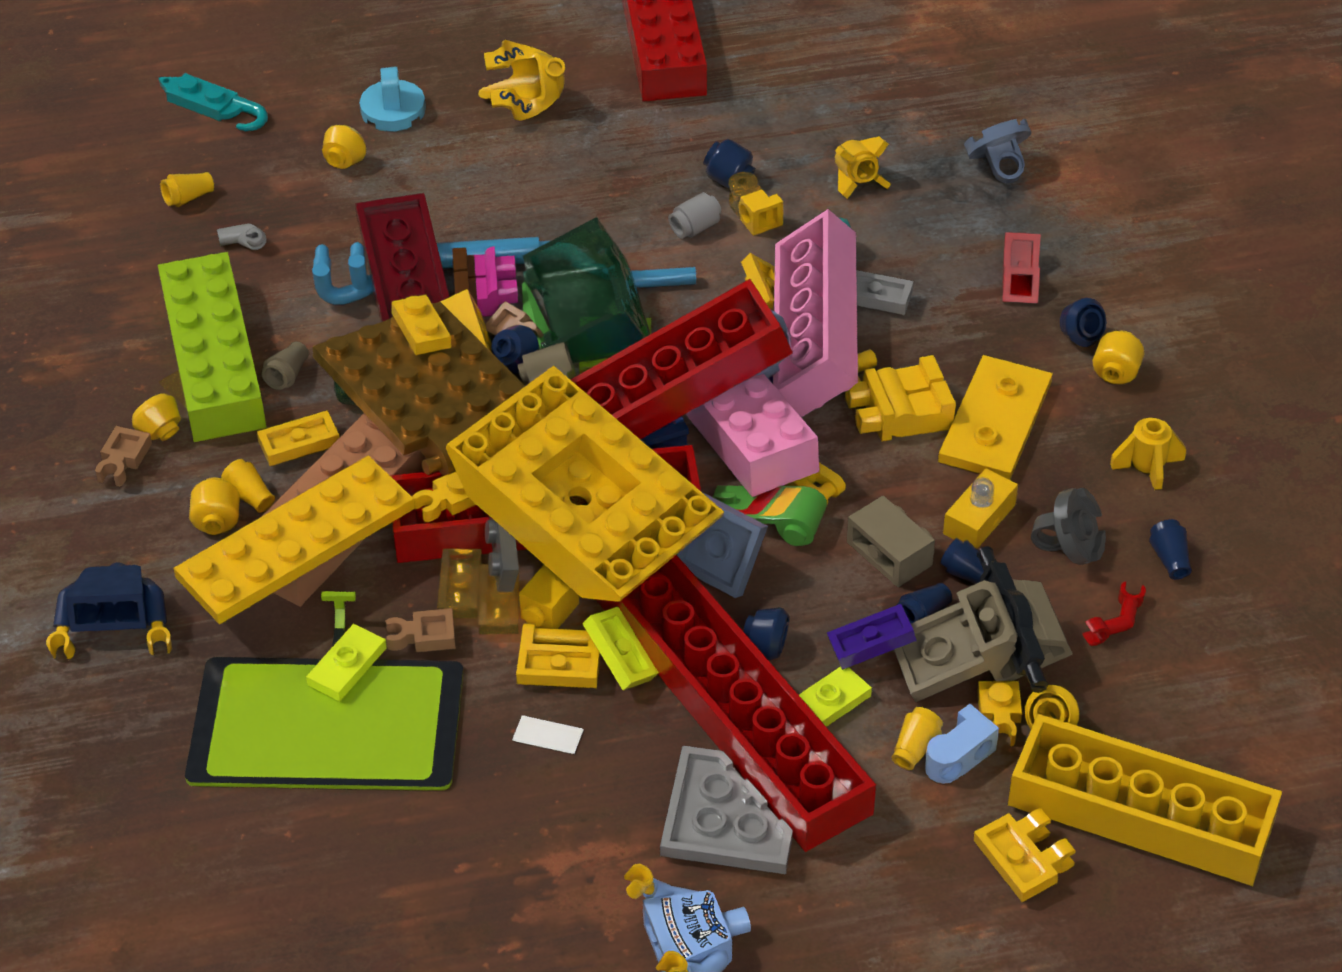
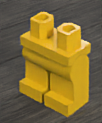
M934 355L920 357L919 365L900 369L887 367L877 371L875 368L864 370L863 381L858 382L850 390L845 391V400L849 408L866 406V408L856 410L855 421L859 433L877 432L881 442L892 440V435L905 437L949 430L954 420L956 402L946 381H943V374Z

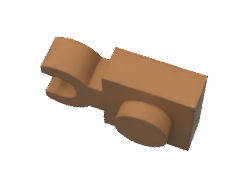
M506 301L485 324L488 334L492 338L500 331L514 325L527 326L539 338L544 336L543 332L527 313Z
M115 426L100 452L102 461L98 463L95 469L98 482L102 483L107 475L114 473L116 486H122L127 478L126 468L138 469L152 445L150 433Z
M452 608L413 612V621H406L398 617L385 620L387 634L399 633L386 636L388 650H401L407 647L408 644H415L416 652L456 649Z

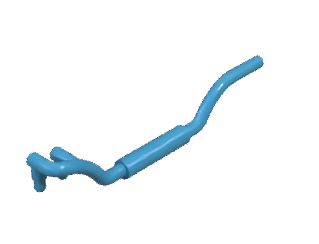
M539 237L437 243L443 269L453 268L452 248H466L467 255H485V251L494 246L495 257L515 255V264L540 263V258L564 257L590 276L615 286L645 288L696 284L695 267L653 270L619 269L596 260L578 244L567 240L539 241ZM355 242L350 248L348 265L352 284L340 288L332 285L331 259L329 258L328 247L324 244L316 247L312 268L313 280L318 296L325 302L333 305H345L374 293L371 277L367 275L365 249L361 243Z

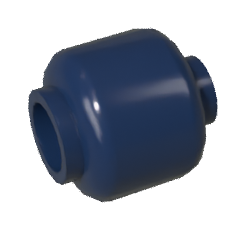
M726 139L721 143L716 141L709 149L703 161V164L707 166V176L729 190L736 188L740 183L747 185L756 169L751 166L753 162L752 152L731 139Z

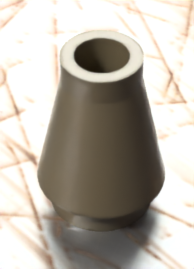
M292 342L287 348L266 359L262 369V377L266 384L277 390L292 386L304 361L309 356L307 347L300 342Z

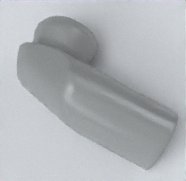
M249 223L217 229L220 246L239 243L251 250H258L266 243L265 233Z

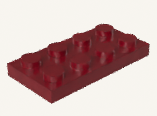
M419 193L355 203V212L381 322L393 317L392 301L427 295L431 303H437L449 298L425 194Z

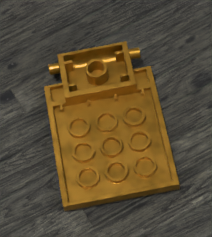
M441 302L432 303L451 335V348L415 355L394 317L374 325L363 326L357 331L340 337H331L326 342L313 346V358L403 456L419 450L427 458L422 461V468L427 475L437 471L443 476L456 472L446 450L447 444L525 386Z

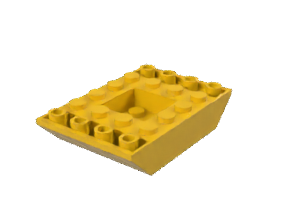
M554 365L466 429L446 446L447 453L467 496L582 598L620 602L724 515V511ZM580 496L588 502V505H576L571 502L569 497Z

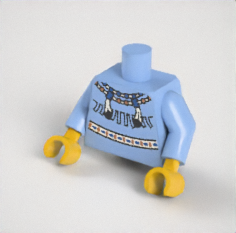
M642 864L633 865L624 875L625 880L631 881L630 885L626 888L628 896L632 899H637L643 894L646 898L643 900V921L658 960L656 966L658 971L722 972L732 961L731 937L751 932V924L745 907L722 913L715 895L711 891L698 892L671 886L653 878L650 869Z

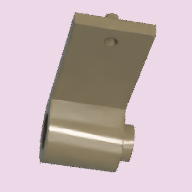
M565 342L522 355L523 363L518 364L519 373L524 385H528L553 365L569 379L576 377L573 361Z

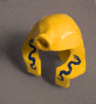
M509 40L502 41L499 49L484 53L486 71L508 68L510 65L513 69V75L509 79L488 85V87H483L479 90L478 95L480 98L491 99L492 108L504 107L510 109L514 119L522 121L540 114L559 99L565 84V64L560 58Z

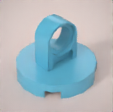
M397 67L381 68V82L368 87L362 93L359 102L363 121L365 123L368 121L375 123L376 129L381 131L394 132L412 127L411 121L418 117L421 120L424 117L426 110L423 91L413 83L399 80Z

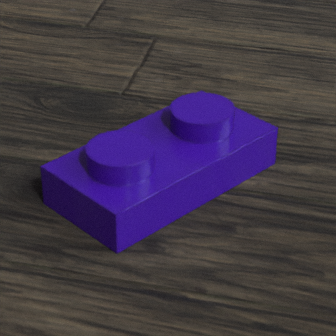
M901 604L827 632L830 644L842 670L917 641L914 630Z

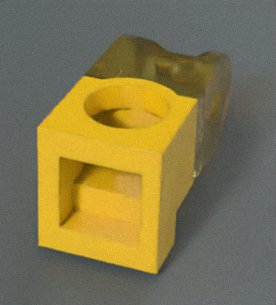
M739 172L729 178L731 190L729 195L730 208L753 236L783 225V200L777 194L768 197L758 185L757 177L752 173Z

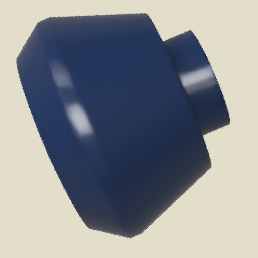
M1081 298L1064 308L1060 316V328L1063 334L1074 344L1081 347H1089L1096 344L1106 329L1107 319L1102 305L1092 298Z
M514 325L500 331L494 337L491 346L492 353L513 374H520L518 364L523 363L522 355L539 350V343L535 333L523 325Z
M778 607L758 610L755 616L749 615L746 620L744 633L769 661L780 657L788 633L790 616L784 608Z

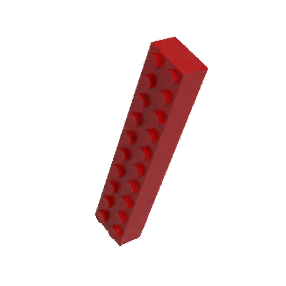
M677 555L620 602L595 599L605 611L619 607L657 669L658 676L721 751H724L732 760L733 766L745 780L748 779L768 801L767 806L779 820L783 818L793 830L792 837L804 852L813 849L874 815L876 784Z

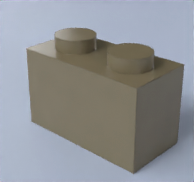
M885 496L879 497L848 517L847 543L895 586L900 587L933 565L935 540L925 528H920L906 515L901 507L894 505Z

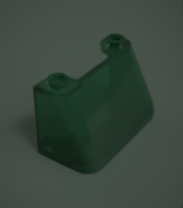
M597 217L523 255L526 271L522 272L524 280L532 291L537 289L541 294L551 329L543 334L545 341L541 342L542 349L565 342L573 363L608 359L650 335L630 266L620 248Z

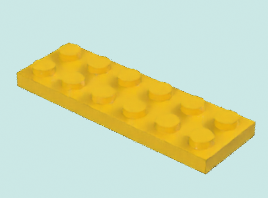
M368 455L174 567L175 577L220 625L414 510V498Z

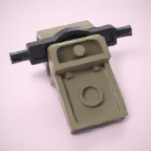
M989 546L980 548L979 552L976 553L984 571L980 577V582L957 592L959 603L911 623L917 641L894 649L914 701L918 702L988 670L992 673L995 681H1013L1022 676H1027L1033 692L1039 693L1046 690L1048 682L1041 668L1073 655L1042 583L1028 580H1012L1006 563L997 562L993 549Z

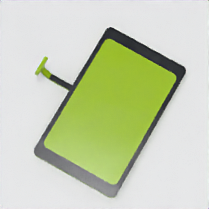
M322 591L321 593L322 601H334L335 630L332 647L345 633V601H355V592ZM213 657L205 664L185 771L186 782L191 786L442 791L452 785L464 673L463 665L458 661L376 660L340 702L307 685L306 676L321 659Z

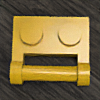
M524 623L516 671L517 684L597 688L601 654L586 630L536 628V624Z

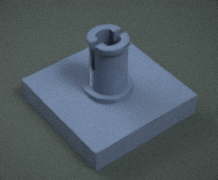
M703 493L724 511V515L681 550L677 556L697 578L734 598L743 596L768 526Z

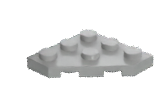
M682 746L661 839L660 856L786 874L793 830L783 818L779 820L768 808V801L748 779L744 780L733 768L732 760L724 751Z

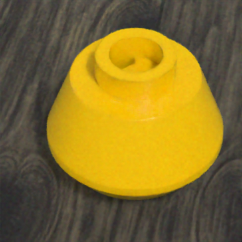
M334 125L325 132L322 153L328 164L336 168L345 169L364 159L366 145L361 134L354 128L346 125Z
M161 393L145 401L133 413L132 427L137 431L150 433L151 440L160 438L161 441H165L178 432V423L181 420L175 398L172 395Z
M1048 685L1046 690L1039 693L1032 692L1025 705V718L1030 729H1032L1037 714L1077 726L1079 721L1078 703L1067 689L1058 685Z

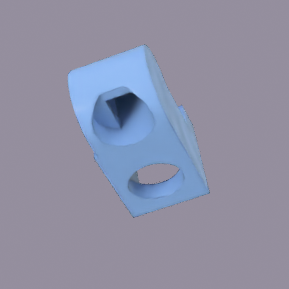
M969 703L958 712L957 726L947 734L937 735L928 742L925 771L928 777L937 783L945 784L951 783L966 774L996 751L999 727Z

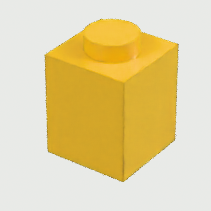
M545 565L538 570L519 592L521 619L525 620L528 624H536V628L558 629L579 605V595Z

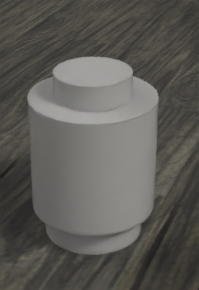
M702 192L675 207L673 213L668 216L669 224L679 238L683 239L687 236L692 238L720 221L721 206L714 196H709Z

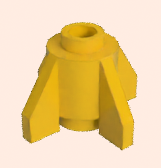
M880 136L860 141L849 140L839 145L835 150V163L838 167V191L847 199L858 186L856 183H866L874 179L887 190L891 186V183L878 173L879 164L877 157L879 158L889 145Z
M1144 418L1136 423L1134 431L1114 451L1110 465L1112 470L1130 468L1132 461L1137 470L1143 473H1150L1149 477L1154 490L1162 489L1163 466L1166 462L1185 460L1186 447L1165 421L1157 418Z

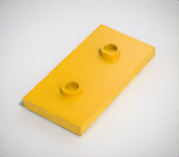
M983 355L939 451L938 462L979 474L987 468L1011 480L1051 385L1053 373Z

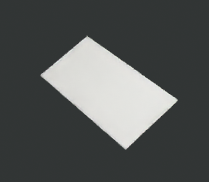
M521 716L512 741L575 754L584 729Z

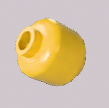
M1109 332L1100 339L1092 360L1093 369L1106 382L1112 384L1129 383L1138 374L1145 355L1144 346L1130 332Z
M216 477L208 478L195 485L191 491L189 519L193 526L211 535L226 533L233 529L239 520L240 494L237 488L225 479Z

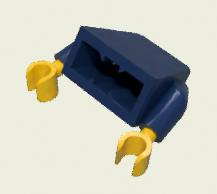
M116 562L110 566L88 567L84 569L75 582L62 589L58 594L53 627L57 628V630L51 633L46 640V645L52 657L56 658L57 649L63 645L67 659H71L74 656L75 647L68 635L69 630L71 632L146 629L147 625L152 627L147 633L149 653L154 655L153 644L158 641L165 642L167 644V651L170 653L172 650L171 635L169 630L163 626L167 623L163 590L150 578L142 577L141 566L125 565Z

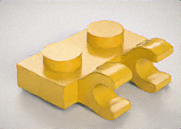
M1042 808L1032 811L1017 822L1008 813L974 831V842L1021 902L1057 884L1058 873L1069 870L1075 864L1070 856L1075 854L1076 850L1066 838L1057 841L1042 852L1034 844L1050 835L1049 830L1045 826L1051 823V819Z

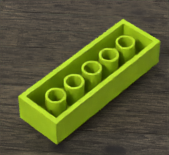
M228 252L158 264L193 441L198 442L267 428L262 397Z

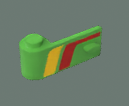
M718 485L713 495V498L763 524H775L780 536L793 546L808 545L813 541L827 507V500L822 493L805 486H779L752 497L744 486Z

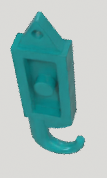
M186 73L181 77H159L160 86L165 91L167 101L218 121L231 119L241 112L257 117L251 123H238L236 125L238 130H258L268 120V113L262 105L240 97L237 92Z

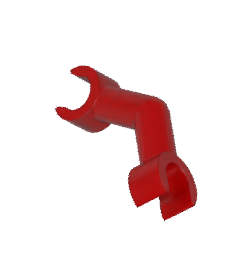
M1124 581L1118 594V601L1122 605L1120 616L1104 621L1101 617H1093L1085 622L1090 631L1084 632L1082 635L1090 646H1097L1103 643L1110 635L1132 629L1135 623L1137 608L1144 601L1146 593L1144 585H1142L1139 594L1132 595L1126 591L1127 582Z

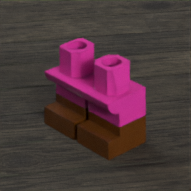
M494 246L488 248L485 251V255H467L466 248H452L455 294L468 289L481 310L483 317L492 316L499 309V305L505 301L510 304L518 303L515 255L495 257Z

